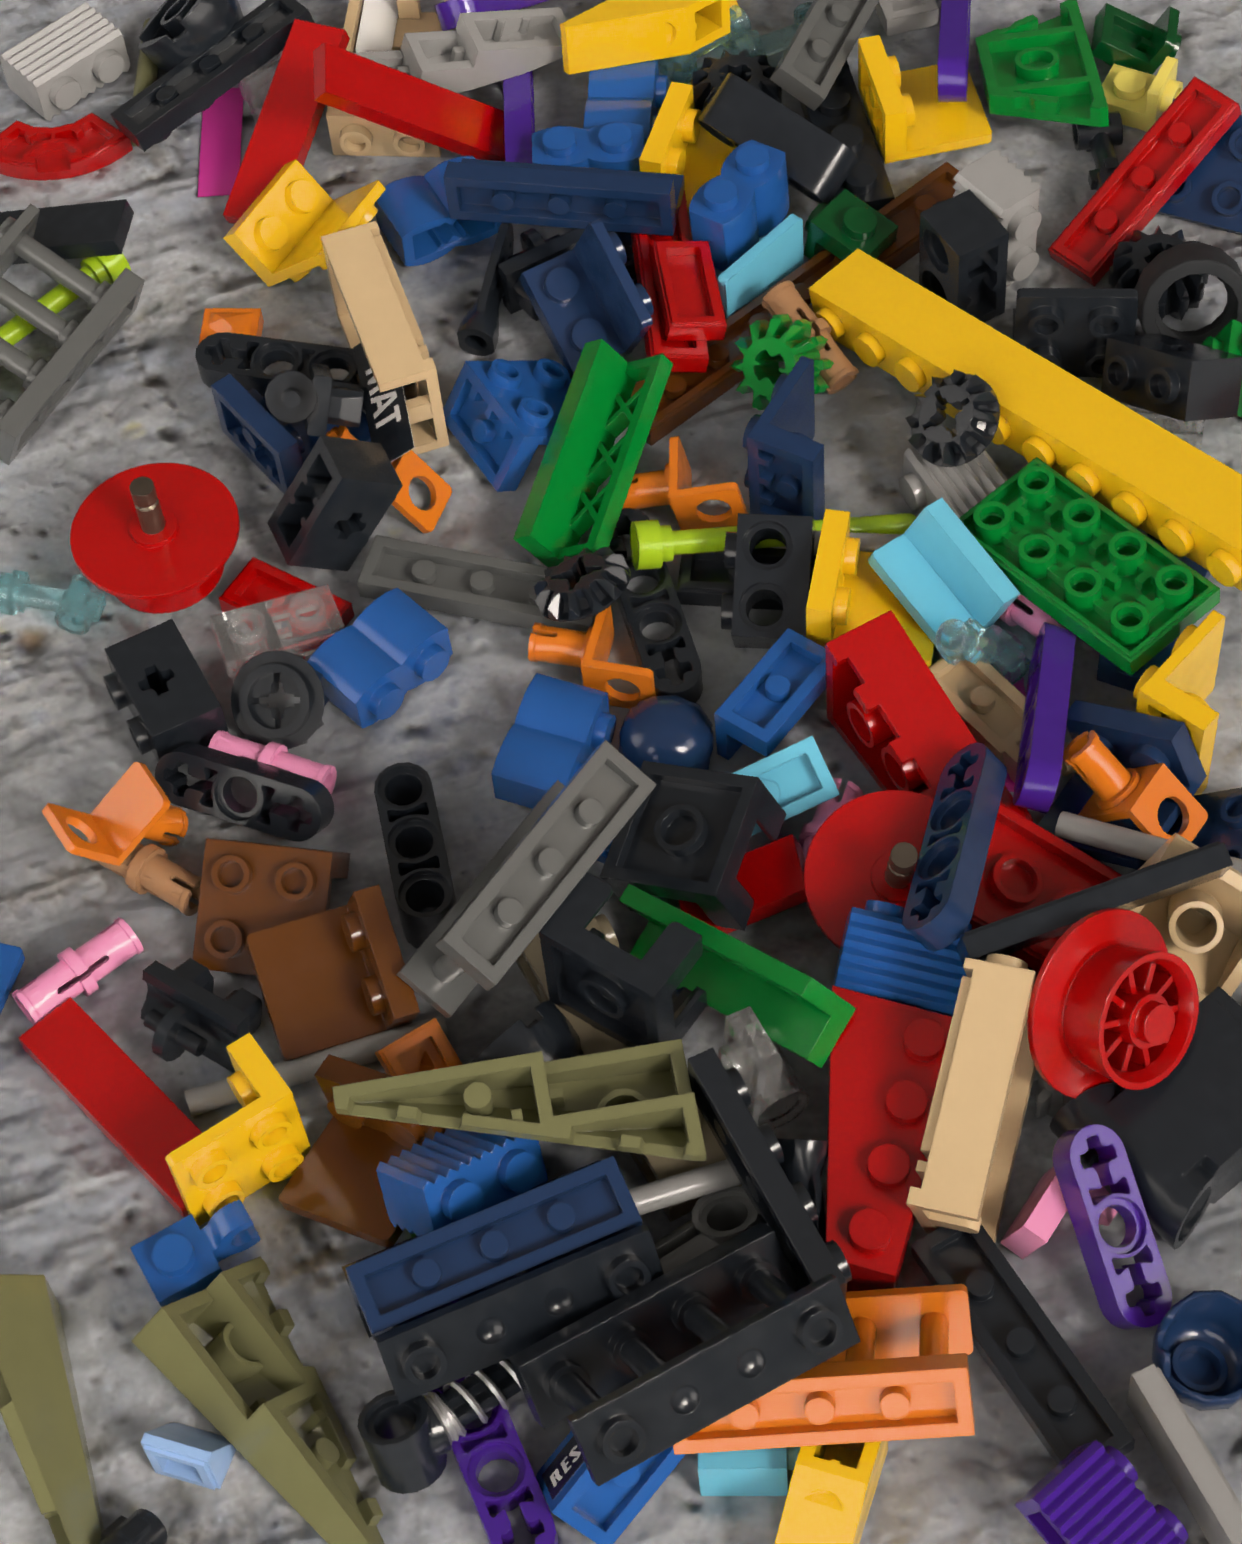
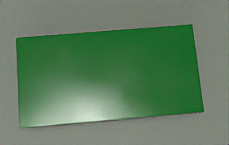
M1037 457L959 518L1021 595L1129 676H1132L1179 637L1187 626L1196 623L1220 603V588Z

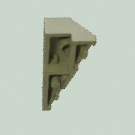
M682 1039L544 1062L543 1053L539 1051L332 1087L336 1113L342 1115L689 1161H706V1150L695 1094L691 1089Z
M261 1256L220 1272L206 1289L161 1307L131 1342L328 1544H385L377 1528V1524L383 1517L376 1498L364 1499L350 1470L357 1457L315 1367L303 1366L289 1339V1334L295 1324L288 1309L276 1310L264 1285V1282L270 1275V1270Z
M0 1274V1413L40 1512L44 1515L45 1519H48L56 1543L99 1544L104 1527L59 1303L44 1275Z

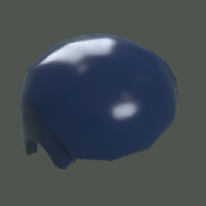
M677 695L651 696L639 701L635 707H631L625 716L619 733V752L639 769L644 760L709 770L710 758L714 747L713 724L702 707L697 703Z
M1222 1290L1193 1291L1171 1307L1160 1321L1153 1337V1364H1155L1156 1368L1159 1367L1181 1403L1199 1411L1229 1409L1242 1399V1300Z

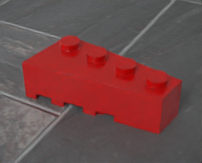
M892 610L825 643L827 718L882 791L905 790L934 798L940 775L949 760L958 751L977 741ZM1004 785L1000 803L1034 822L1028 809L1013 805V796Z
M832 985V992L850 1003L856 1010L829 1055L825 1243L834 1240L841 1248L849 1264L852 1280L847 1282V1292L897 1288L916 1219L906 1202L910 1186L921 1188L923 1182L916 1172L918 1160L927 1162L921 1151V1146L952 1017Z

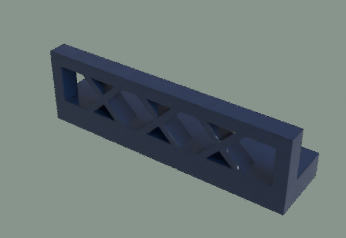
M462 158L461 162L448 161L443 177L450 219L586 229L589 223L601 219L607 231L666 236L674 235L685 188L684 175L465 158Z
M611 1156L350 1265L345 1270L357 1306H360L373 1340H375L374 1337L638 1227L642 1225V1218L614 1156Z

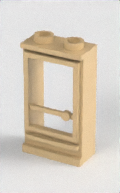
M349 0L343 29H345L350 38L346 50L352 53H356L355 47L364 0ZM396 0L398 18L392 51L401 49L404 33L442 31L437 12H421L420 0ZM327 107L326 120L333 155L441 157V147L336 108Z
M377 221L321 236L335 309L349 348L353 349L354 346L361 343L380 393L411 383H417V397L406 400L415 446L412 451L416 455L448 446L449 440L437 369L432 357H429L426 344L424 345L423 336L386 245L380 235Z
M992 953L986 956L985 961L965 957L963 968L967 977L962 976L921 1146V1151L927 1162L918 1160L916 1172L923 1182L921 1188L910 1186L906 1204L927 1234L939 1227L978 1234L982 1224L994 1243H996L1036 1070L1029 1049L1027 1020L1030 998L1037 975L1034 970L1027 969L1028 964L1021 959Z

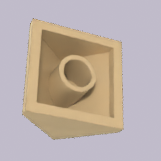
M1174 833L1139 869L1200 847ZM1231 867L1220 878L1131 909V911L1141 914L1152 922L1163 937L1168 953L1180 957L1190 967L1196 980L1199 1002L1218 986L1229 996L1233 995L1242 982V873Z

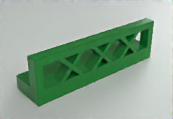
M603 339L585 343L513 537L517 543L545 566H558L564 561V555L568 557L579 555L584 548H589L592 552H595L600 548L609 547L673 367V363L665 355L658 354L627 362ZM645 380L643 386L631 397L636 382ZM628 427L626 435L614 445L616 438ZM611 475L609 483L596 495L598 487ZM593 525L587 543L578 545L580 537Z
M631 884L627 885L619 901L649 921L631 950V955L642 960L666 927L672 922H678L702 935L703 953L676 990L686 987L693 991L696 986L706 991L707 1007L822 1069L855 1012L856 1008L814 978Z

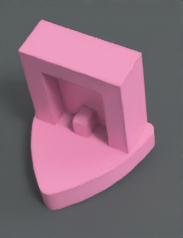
M1054 1167L1049 1169L1040 1178L1031 1195L1000 1241L1003 1246L1022 1260L1048 1242L1061 1219L1068 1211ZM1104 1186L1101 1189L1089 1191L1091 1198L1110 1194ZM1111 1207L1104 1209L1100 1215L1099 1224L1109 1226L1118 1211Z

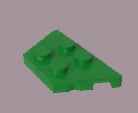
M1066 0L1060 3V15L1038 24V18L1032 14L1015 21L1007 28L996 29L975 38L976 59L990 114L1094 127L1109 126L1108 104L1077 0Z

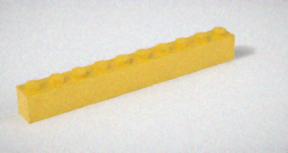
M858 248L808 288L814 314L817 318H824L832 327L830 335L834 341L855 352L866 365L870 367L878 366L897 378L908 391L913 393L918 391L921 394H924L932 386V377L945 378L951 376L954 369L965 374H976L992 387L999 402L1000 419L997 431L991 442L997 445H1006L1025 457L1028 463L1036 457L1129 524L1135 528L1142 529L1161 541L1165 548L1175 556L1189 558L1208 570L1222 585L1227 587L1234 586L1242 591V474ZM949 403L946 404L945 413L952 418H955L957 413L962 411Z

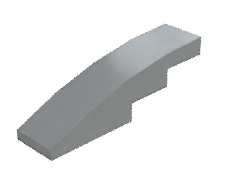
M560 7L460 13L456 30L404 33L400 50L354 54L460 93L519 76L562 59L560 24L567 21Z

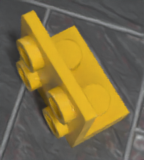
M880 35L858 39V89L885 164L988 144L992 141V130L969 70L967 102H938V64L900 71L896 56H887Z
M671 82L639 158L640 172L684 175V190L689 215V205L694 194L706 182L721 175L722 165L734 149L714 137L697 122L696 119L700 115L701 110L694 109L693 85Z
M295 159L281 168L223 239L268 287L289 278L293 282H298L317 266L322 270L327 269L321 236L369 223L378 212L374 203L386 188L379 180H376L333 200Z
M825 509L806 605V638L825 648V643L892 610L927 666L930 667L935 645L869 565L868 558L873 552L860 551V538L850 537V512Z
M1215 610L1198 627L1194 624L1187 626L1176 640L1171 656L1160 667L1156 665L1150 666L1140 677L1133 692V697L1137 700L1136 712L1185 723L1207 775L1194 795L1202 794L1207 788L1219 713L1211 709L1205 701L1215 686L1226 619L1224 615Z
M250 1032L226 1046L235 1073L226 1079L242 1108L175 1149L165 1158L188 1214L193 1215L198 1226L209 1221L225 1205L237 1200H241L243 1203L246 1197L268 1183L280 1182L291 1177L311 1149L292 1091Z

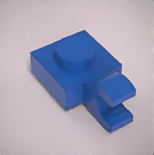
M237 1200L219 1209L201 1230L193 1215L190 1214L130 1247L158 1303L163 1307L206 1289L222 1272L218 1262L249 1249L258 1243L261 1238L241 1200Z

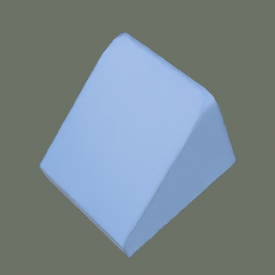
M168 1423L145 1432L140 1442L155 1473L212 1490L221 1488L236 1448L224 1436L180 1423Z

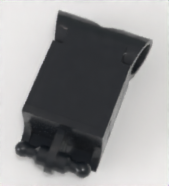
M1219 986L1199 1002L1197 1025L1189 1048L1177 1067L1165 1079L1152 1087L1142 1090L1126 1089L1114 1082L1090 1088L1081 1093L1076 1099H1071L1061 1107L1052 1118L1049 1126L1058 1138L1068 1130L1093 1124L1103 1125L1112 1129L1124 1144L1151 1228L1174 1250L1178 1249L1193 1232L1209 1203H1216L1242 1181V1006ZM1095 1148L1088 1149L1085 1154L1080 1155V1159L1089 1168L1094 1163L1099 1162L1098 1153Z

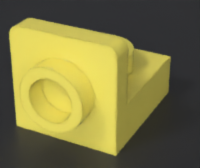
M1167 56L1156 76L1113 64L1102 83L1109 112L1119 111L1122 125L1148 132L1171 105L1173 98L1176 99L1183 90V82L1176 81L1178 59Z

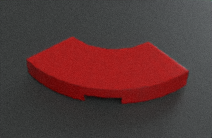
M93 113L74 123L54 128L33 127L16 120L0 133V174L18 179L39 181L72 178L99 170L114 163L131 152L133 147L131 140L119 129Z

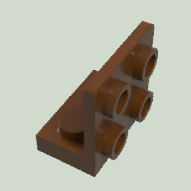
M206 838L193 960L212 971L256 976L246 945L247 936L256 931L329 910L333 878L348 879L350 853Z
M379 884L354 891L347 905L250 933L246 938L249 955L284 1061L297 1059L356 1039L410 1024L420 1013L413 989L396 975L405 963Z
M328 1054L314 1076L328 1101L327 1108L333 1117L304 1158V1161L299 1165L281 1191L278 1199L283 1208L388 1248L396 1243L403 1231L399 1226L394 1227L389 1220L376 1172L379 1162L382 1161L388 1164L391 1155L399 1158L403 1149L410 1152L414 1143L422 1146L425 1137L433 1140L436 1131L444 1134L446 1128L337 1114L334 1104L333 1086L392 1076Z

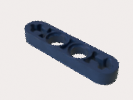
M979 742L970 744L958 751L949 760L940 775L903 913L902 924L905 929L927 950L933 952L951 945L963 934L970 923L1007 777L1006 766L983 743Z

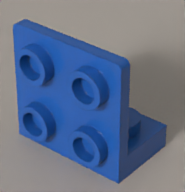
M546 358L516 361L504 359L465 361L443 407L446 426L497 492L516 491L538 445H548L572 380L568 370L557 361Z

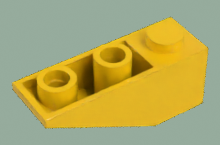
M606 0L560 24L564 72L570 75L691 54L731 33L730 0Z
M888 1441L800 1447L775 1544H859L888 1452Z

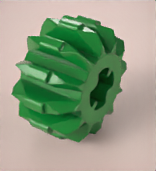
M788 314L773 315L770 322L766 319L756 320L749 325L751 336L740 337L735 342L736 346L743 353L744 358L734 361L729 367L737 372L743 371L745 379L740 382L736 391L742 394L753 392L752 408L757 410L766 409L771 401V394L777 379L782 373L789 374L801 356L814 360V394L823 393L829 388V385L820 375V371L830 369L834 362L828 358L821 359L819 353L824 348L828 339L822 335L811 337L812 322L806 319L793 322L792 317ZM779 362H785V368H780Z

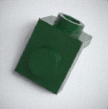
M1106 3L1095 17L1091 44L1093 57L1104 61L1110 66L1117 64L1153 75L1167 56L1175 57L1180 47L1182 35L1177 33L1180 11L1169 6L1153 25Z
M844 189L829 204L825 202L820 203L809 215L804 230L808 232L804 255L811 259L820 251L826 249L843 261L858 248L876 259L895 241L899 226Z

